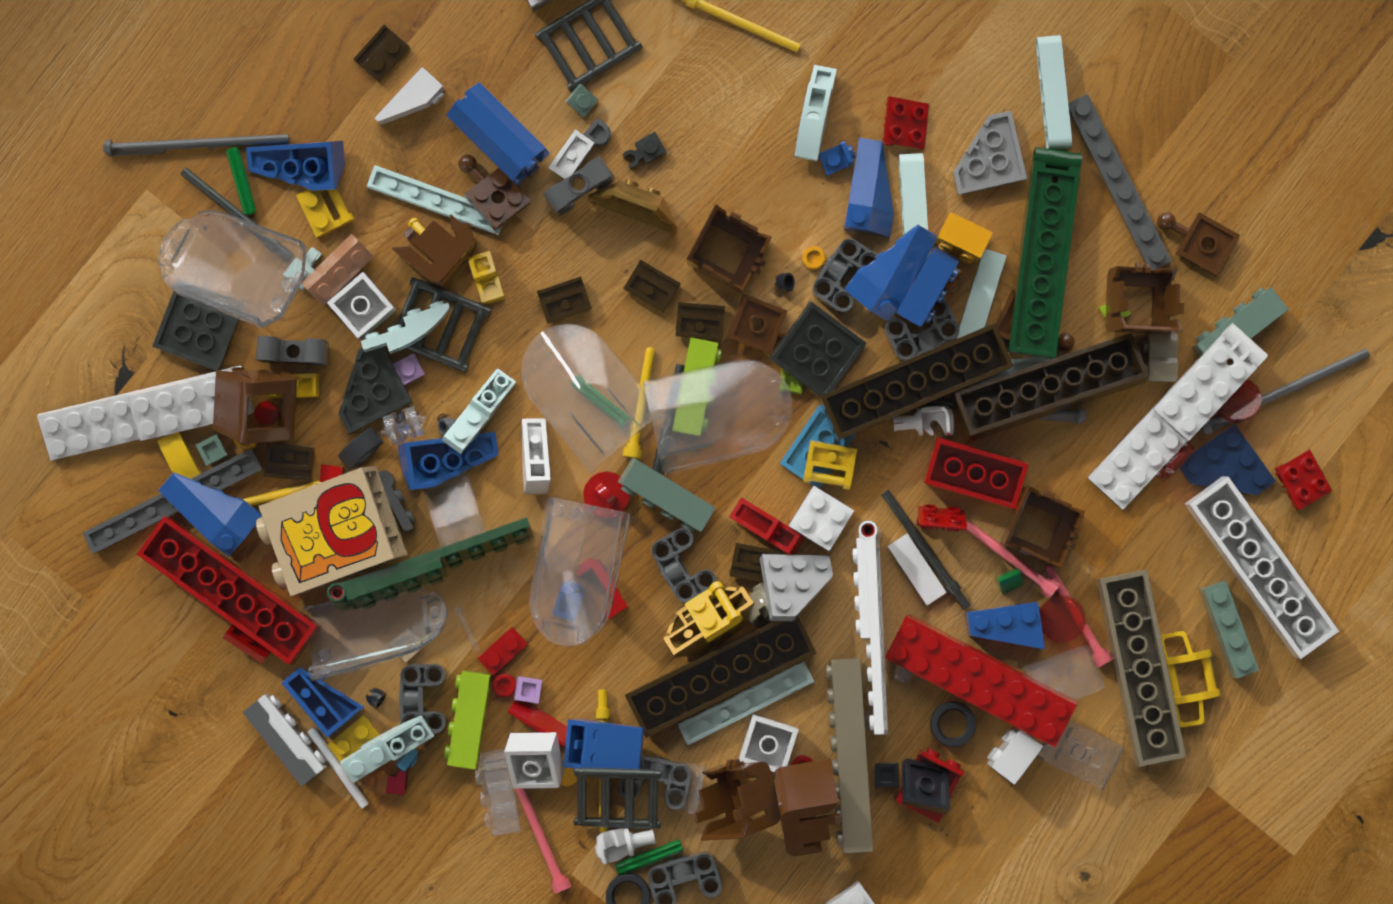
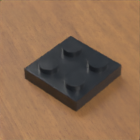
M906 758L902 762V804L946 814L950 810L949 769Z

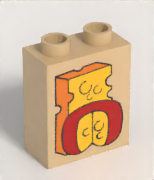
M377 466L356 469L259 506L262 517L256 521L258 534L265 545L272 544L278 562L272 565L274 579L280 589L285 590L288 588L290 596L310 592L408 555Z

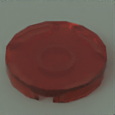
M1247 379L1217 410L1218 414L1223 419L1233 423L1252 420L1259 413L1262 406V394L1258 386Z
M1186 442L1184 444L1186 449L1181 447L1163 467L1165 471L1163 473L1161 471L1157 473L1156 477L1162 482L1170 478L1193 453L1195 447L1190 442Z
M1060 595L1048 599L1039 612L1042 632L1049 639L1056 642H1069L1076 639L1083 632L1086 625L1082 604L1068 595Z

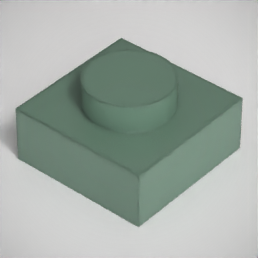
M579 84L565 102L584 118L599 99L582 84Z
M218 434L196 445L206 466H210L229 456Z

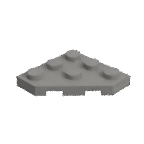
M1011 111L987 117L953 171L958 196L1027 180Z
M762 554L760 564L770 621H793L817 596L820 590L831 581L833 572L830 556Z

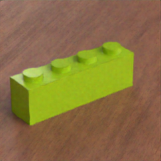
M690 338L672 431L699 437L701 432H706L708 418H704L705 410L711 408L713 395L708 394L710 385L715 386L717 372H713L714 364L720 362L722 349H718V343Z
M463 670L461 675L457 674L455 689H459L458 699L453 698L451 712H455L454 722L450 721L448 736L452 737L450 745H446L444 759H448L447 765L477 769L491 674Z

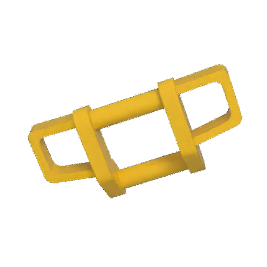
M1186 631L1162 634L1161 639L1180 728L1203 724L1205 721L1203 700L1221 696L1214 677L1211 662L1212 651L1211 649L1193 652ZM1182 636L1188 654L1168 657L1165 639ZM1201 659L1207 691L1181 696L1175 664ZM1198 701L1200 718L1194 721L1183 722L1178 705Z

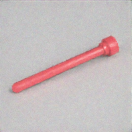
M966 521L969 533L1041 586L1040 589L1043 591V595L1049 599L1061 585L1054 578L1052 580L1050 578L1046 579L972 522Z
M1051 565L1045 566L1044 570L1051 580L1054 578L1061 584L1056 591L1092 649V656L1094 657L1092 660L1098 668L1114 659L1109 650L1106 651L1104 647L1100 646L1054 567Z
M516 788V793L553 877L551 879L553 883L551 887L554 894L570 888L572 885L569 878H566L560 872L525 788Z

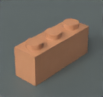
M351 234L301 283L324 306L374 256Z

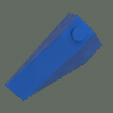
M919 224L895 241V245L885 253L882 251L876 256L877 259L868 266L864 265L845 287V290L869 311L889 322L906 297L933 247L937 235Z
M495 432L478 434L461 454L443 442L442 438L406 442L398 445L401 470L410 490L435 487L499 455Z

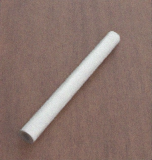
M313 727L307 731L361 809L368 805L369 802L355 782L352 783L339 760L329 749L317 729Z

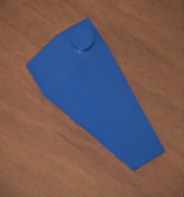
M859 137L843 230L890 238L894 213L883 142Z
M343 141L246 147L248 171L280 179L293 185H300L313 191L337 189L345 166Z
M175 472L158 490L210 543L228 557L244 541L256 525L257 519L262 517V514L245 500L226 495L221 490L211 489L201 485L198 481Z

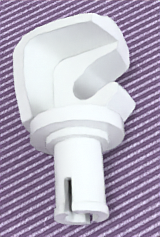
M946 405L916 408L917 413H914V415L893 418L894 423H903L894 424V431L916 429L918 436H922L924 429L930 436H933L934 432L930 427L932 422H937L946 436L954 435L955 431L953 412Z
M628 828L600 833L596 839L595 853L602 864L618 861L628 854L629 856H634L633 851H635V848L656 844L653 829L635 834L629 832Z

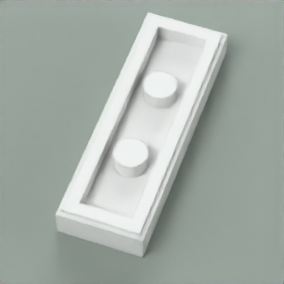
M908 534L887 546L926 605L947 593Z

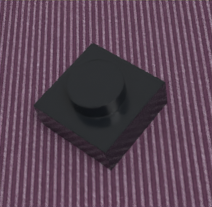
M898 762L874 763L875 787H899Z

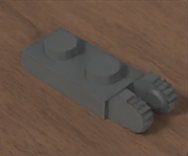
M387 470L380 471L379 475L387 498L403 530L408 533L416 529L413 523L417 521L411 510L406 511L402 503L405 502V498L400 489H394L396 482L394 477Z

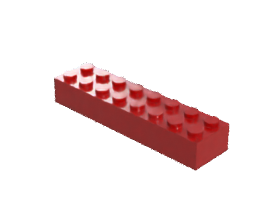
M163 516L136 554L288 665H295L322 627L172 517Z
M911 614L905 616L885 656L889 661L1053 747L1059 744L1080 703Z

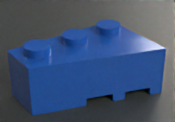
M935 246L896 313L920 327L924 322L929 324L936 312L932 310L936 301L941 303L947 293L944 287L948 281L952 283L959 272L956 267L960 259Z
M1038 602L965 612L969 636L1045 649Z
M300 667L281 682L327 739L364 709V706Z

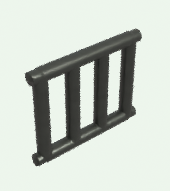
M588 0L535 33V37L543 41L566 78L570 92L575 90L579 84H586L643 48L639 41H635L610 0ZM599 4L603 5L628 46L617 54L589 11ZM580 16L583 17L608 58L597 66L570 24L571 21ZM560 28L563 29L588 70L577 78L550 34Z
M412 277L410 280L412 287L396 325L406 326L403 317L408 316L407 312L413 309L420 290L433 294L430 304L439 302L443 298L455 303L436 351L423 346L427 335L405 349L466 373L468 370V364L466 363L484 318L491 313L492 309ZM465 307L477 313L459 358L456 360L446 356L445 353L462 310Z
M574 768V776H577V817L573 821L574 826L661 828V822L658 820V779H661V770ZM587 777H601V817H586ZM611 778H625L624 818H610ZM634 779H649L648 819H634Z

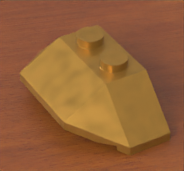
M626 179L625 183L617 181L588 195L587 200L590 203L676 235L677 226L664 197L660 196L661 192L655 189L647 188V191L638 188V183Z
M737 586V588L724 587V592L731 604L742 615V621L710 642L706 641L686 606L675 612L668 631L663 637L675 657L703 655L743 628L754 605L743 586ZM717 597L711 600L721 619L727 618V614Z

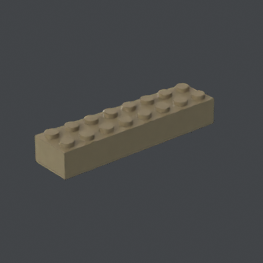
M1139 570L1096 579L1111 653L1114 658L1113 662L1134 763L1141 767L1185 758L1186 754L1147 570Z
M829 659L830 665H825L826 679L831 680V688H827V700L829 704H832L833 712H828L829 726L834 728V736H830V746L832 752L836 754V759L832 760V772L834 776L837 775L835 786L839 799V807H835V813H840L842 822L840 823L841 831H836L838 848L842 847L844 853L872 852L860 659Z

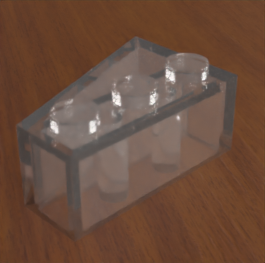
M505 748L481 752L479 770L475 771L477 785L482 784L483 792L480 793L482 807L486 806L487 814H484L486 828H491L492 836L520 831V816L516 793L514 792L504 752Z

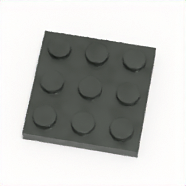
M177 281L152 347L215 371L221 370L245 306Z
M809 301L769 359L820 397L834 390L864 348L866 342L816 304Z

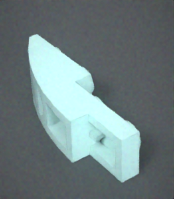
M818 65L813 67L799 126L795 158L818 161L837 69Z
M443 301L430 304V309L421 311L418 308L407 312L408 316L403 317L405 327L395 325L388 328L387 333L379 335L378 332L366 335L365 340L361 341L363 350L368 352L388 346L389 352L392 354L415 344L444 320L451 310L449 303L444 304Z
M497 368L473 397L468 407L446 432L442 441L461 454L483 429L516 384V381Z
M421 715L361 746V749L341 760L340 764L352 783L390 760L398 759L434 737V734Z

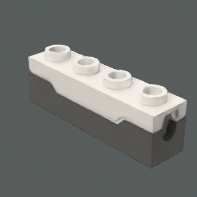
M264 694L242 713L298 783L304 786L327 767L324 763L326 759L319 750L314 751L309 745L311 740L306 733H300L297 730L295 719L289 713L285 715L281 710L282 704L275 695Z

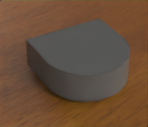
M597 118L583 135L595 143L594 146L601 147L610 141L611 131L602 120Z

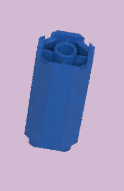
M479 82L464 93L466 96L462 100L458 99L447 113V117L516 186H519L526 179V175L531 177L540 168L537 164L543 162L550 155V152Z

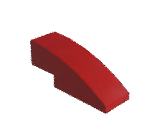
M742 497L729 516L732 520L789 555H795L806 538L801 533Z

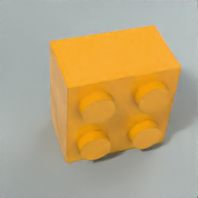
M950 212L937 235L935 244L949 254L953 252L959 255L958 259L967 264L977 263L982 257L993 232Z

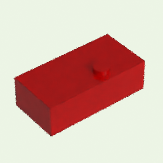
M936 436L923 482L1016 509L1029 463Z

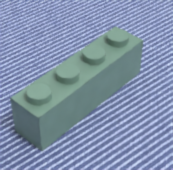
M1262 287L1251 295L1253 300L1248 304L1242 302L1233 309L1235 314L1227 319L1224 316L1214 324L1216 328L1208 333L1206 330L1196 337L1197 343L1193 345V348L1201 356L1232 323L1251 339L1289 309L1272 287L1266 290Z
M634 458L631 459L618 480L623 485L621 490L631 496H634L635 493L643 497L641 502L651 508H654L655 505L662 508L661 514L672 521L675 517L683 521L681 526L692 533L695 529L702 532L715 510L714 506Z
M1219 581L1199 588L1231 678L1237 679L1259 671L1227 582Z

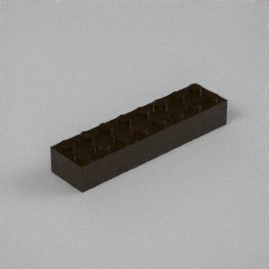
M993 323L821 395L818 399L836 441H840L958 390L1013 368L1014 365L996 323Z
M1132 333L958 390L953 393L952 402L967 442H971L1144 384L1149 374Z
M799 616L793 621H772L626 693L625 697L640 727L644 728V736L647 738L817 653Z

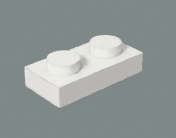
M575 129L548 168L565 180L576 172L595 143Z

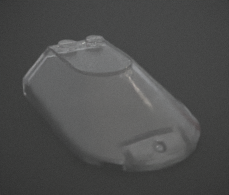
M220 211L198 212L197 216L188 220L184 218L168 232L160 247L158 265L160 266L163 280L177 294L263 328L283 317L301 285L305 275L307 247L298 239Z
M561 324L550 327L537 335L525 351L521 365V377L528 397L590 473L595 472L615 451L646 425L664 413L598 334L586 327L574 324Z
M737 360L643 382L664 475L762 451L773 445L784 434L792 415V397L785 380L777 371L755 360Z
M546 497L530 587L529 604L537 629L549 641L562 646H578L586 643L595 633H599L606 623L612 605L630 520L629 513Z
M421 586V589L416 592L408 593L406 591L398 594L399 597L394 600L385 601L383 599L377 601L375 606L368 609L361 607L354 610L353 606H351L348 610H339L332 601L303 607V613L322 626L310 642L313 665L309 667L311 680L316 682L365 671L423 648L438 636L446 623L447 609L443 598L437 592L424 590L423 586Z

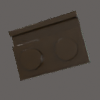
M383 25L353 60L380 83L406 54L410 46L387 28L386 25Z
M640 259L623 290L664 313L681 283Z
M581 276L537 291L547 324L592 310Z
M678 302L675 337L722 341L725 306Z
M267 443L264 477L312 482L315 447Z
M736 543L729 576L764 583L760 557L762 554L782 555V551Z

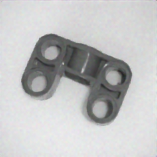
M599 156L565 180L547 189L544 192V196L559 217L575 206L574 202L592 190H599L611 184L615 180L614 175L602 157ZM575 180H583L585 187L582 190L573 189L572 184Z
M854 239L843 240L835 253L828 259L812 287L813 296L839 314L847 313L852 308L854 299L851 294L840 287L841 283L852 267L859 270L863 267L862 260L864 258L875 260L877 259V254ZM845 245H852L855 248V254L852 256L845 255L843 247ZM821 283L827 284L829 286V293L821 295L817 292L816 287ZM840 296L846 297L849 301V306L846 308L838 307L836 299Z
M945 299L941 303L936 301V303L943 306L944 313L942 315L934 314L930 321L932 325L917 333L910 334L906 323L900 318H892L886 323L884 333L898 360L905 361L946 344L958 336L959 325ZM890 324H899L902 329L901 334H891L889 331ZM947 324L953 327V336L947 337L942 333L943 325ZM903 344L909 345L912 350L911 355L907 357L902 356L899 352V347Z
M257 336L256 360L259 362L328 366L329 342L327 340L307 338L305 341L282 340L278 337ZM293 346H298L300 349V354L296 358L289 356V350Z
M684 528L678 529L655 542L651 552L668 586L671 587L676 598L681 602H688L709 589V587H703L699 582L702 574H710L713 578V583L717 581V578L710 570H702L690 577L678 555L688 549L693 543L692 533ZM681 532L687 533L690 538L689 543L685 546H680L676 542V536ZM659 544L668 546L669 553L666 557L660 558L656 555L655 549ZM682 585L690 586L692 588L691 597L687 599L682 598L679 595V588Z
M411 664L401 670L399 691L400 724L405 723L409 716L419 717L422 715L433 734L439 733L446 728L448 720L444 713L440 711H425L423 707V690L425 686L440 685L446 680L447 670L441 664ZM410 668L415 669L418 673V678L414 682L406 678V672ZM437 668L441 671L442 676L439 681H433L430 678L431 669ZM432 716L441 718L442 726L436 729L430 725Z
M641 755L640 769L662 771L661 779H658V781L667 785L665 794L666 805L671 809L682 808L688 800L693 776L692 769L686 764L669 759ZM682 768L687 771L688 775L685 781L676 779L675 772L677 769ZM620 778L619 793L625 798V778ZM634 779L636 786L634 798L640 794L643 780L646 779ZM672 792H679L682 795L683 800L681 804H673L671 802L670 795Z
M701 851L654 865L649 871L648 881L655 904H661L659 896L663 893L671 895L672 902L670 904H676L674 885L697 878L700 889L706 897L718 896L722 889V883L714 856L708 851ZM701 857H708L711 860V865L707 869L700 868L698 860ZM656 870H661L665 873L666 878L662 882H656L653 880L652 874ZM715 880L718 884L717 889L712 892L707 891L704 887L706 881Z

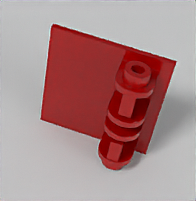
M888 96L887 103L885 104L887 106L886 116L884 117L885 123L883 124L884 137H882L884 145H899L925 150L929 104Z
M1310 449L1287 463L1274 468L1276 470L1275 476L1277 475L1280 482L1284 483L1281 487L1287 488L1285 494H1290L1288 497L1292 507L1295 506L1297 510H1301L1332 491Z
M932 504L918 506L916 526H921L922 529H933L935 527V530H938L939 527L943 531H945V528H947V531L956 532L967 530L965 510L955 506L938 508Z

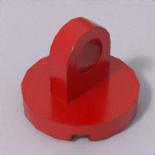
M605 471L590 477L585 484L583 492L584 503L590 512L598 517L611 518L616 517L625 510L629 503L630 494L621 490L623 485L618 482L621 476L617 473Z

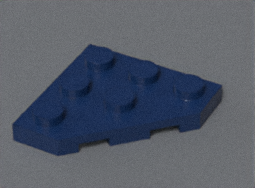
M1236 424L1231 425L1176 464L1189 484L1208 487L1222 476L1230 478L1239 492L1258 495L1276 482Z

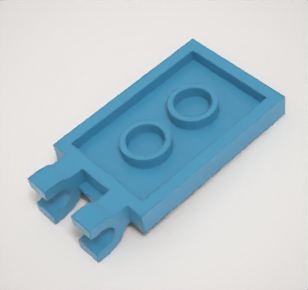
M819 405L780 464L803 479L810 440L848 447L856 434L836 441L823 408ZM813 466L812 472L829 475L832 469ZM810 481L809 484L820 489L823 483Z

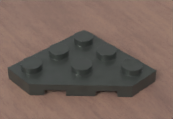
M384 347L365 352L363 348L358 350L338 414L348 433L352 434L413 402Z

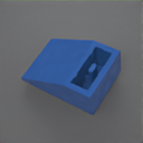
M568 719L563 767L573 769L575 767L640 769L644 728L587 719Z

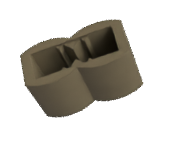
M1147 334L1146 339H1142V353L1146 354L1144 364L1149 374L1146 382H1177L1178 335Z

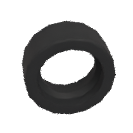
M372 427L368 428L351 441L339 453L338 457L349 470H352L370 457L383 444V440Z
M956 701L945 702L939 705L932 713L930 727L934 737L939 742L950 747H958L969 742L974 736L976 718L966 705ZM949 710L961 712L967 720L965 732L957 738L946 737L939 728L941 716Z
M635 873L617 875L609 883L606 890V903L616 904L614 899L616 888L624 882H632L641 889L642 900L640 904L650 903L648 883Z

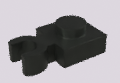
M654 131L635 142L637 150H627L623 153V157L633 156L635 158V161L629 165V168L633 169L638 166L640 160L644 159L645 163L648 164L667 153Z

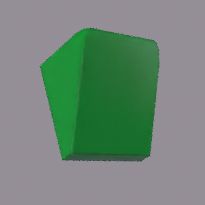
M1019 569L1011 570L995 579L1002 594L1023 585Z

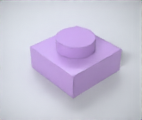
M414 353L393 364L403 385H407L425 375Z
M518 676L514 700L538 704L542 680Z

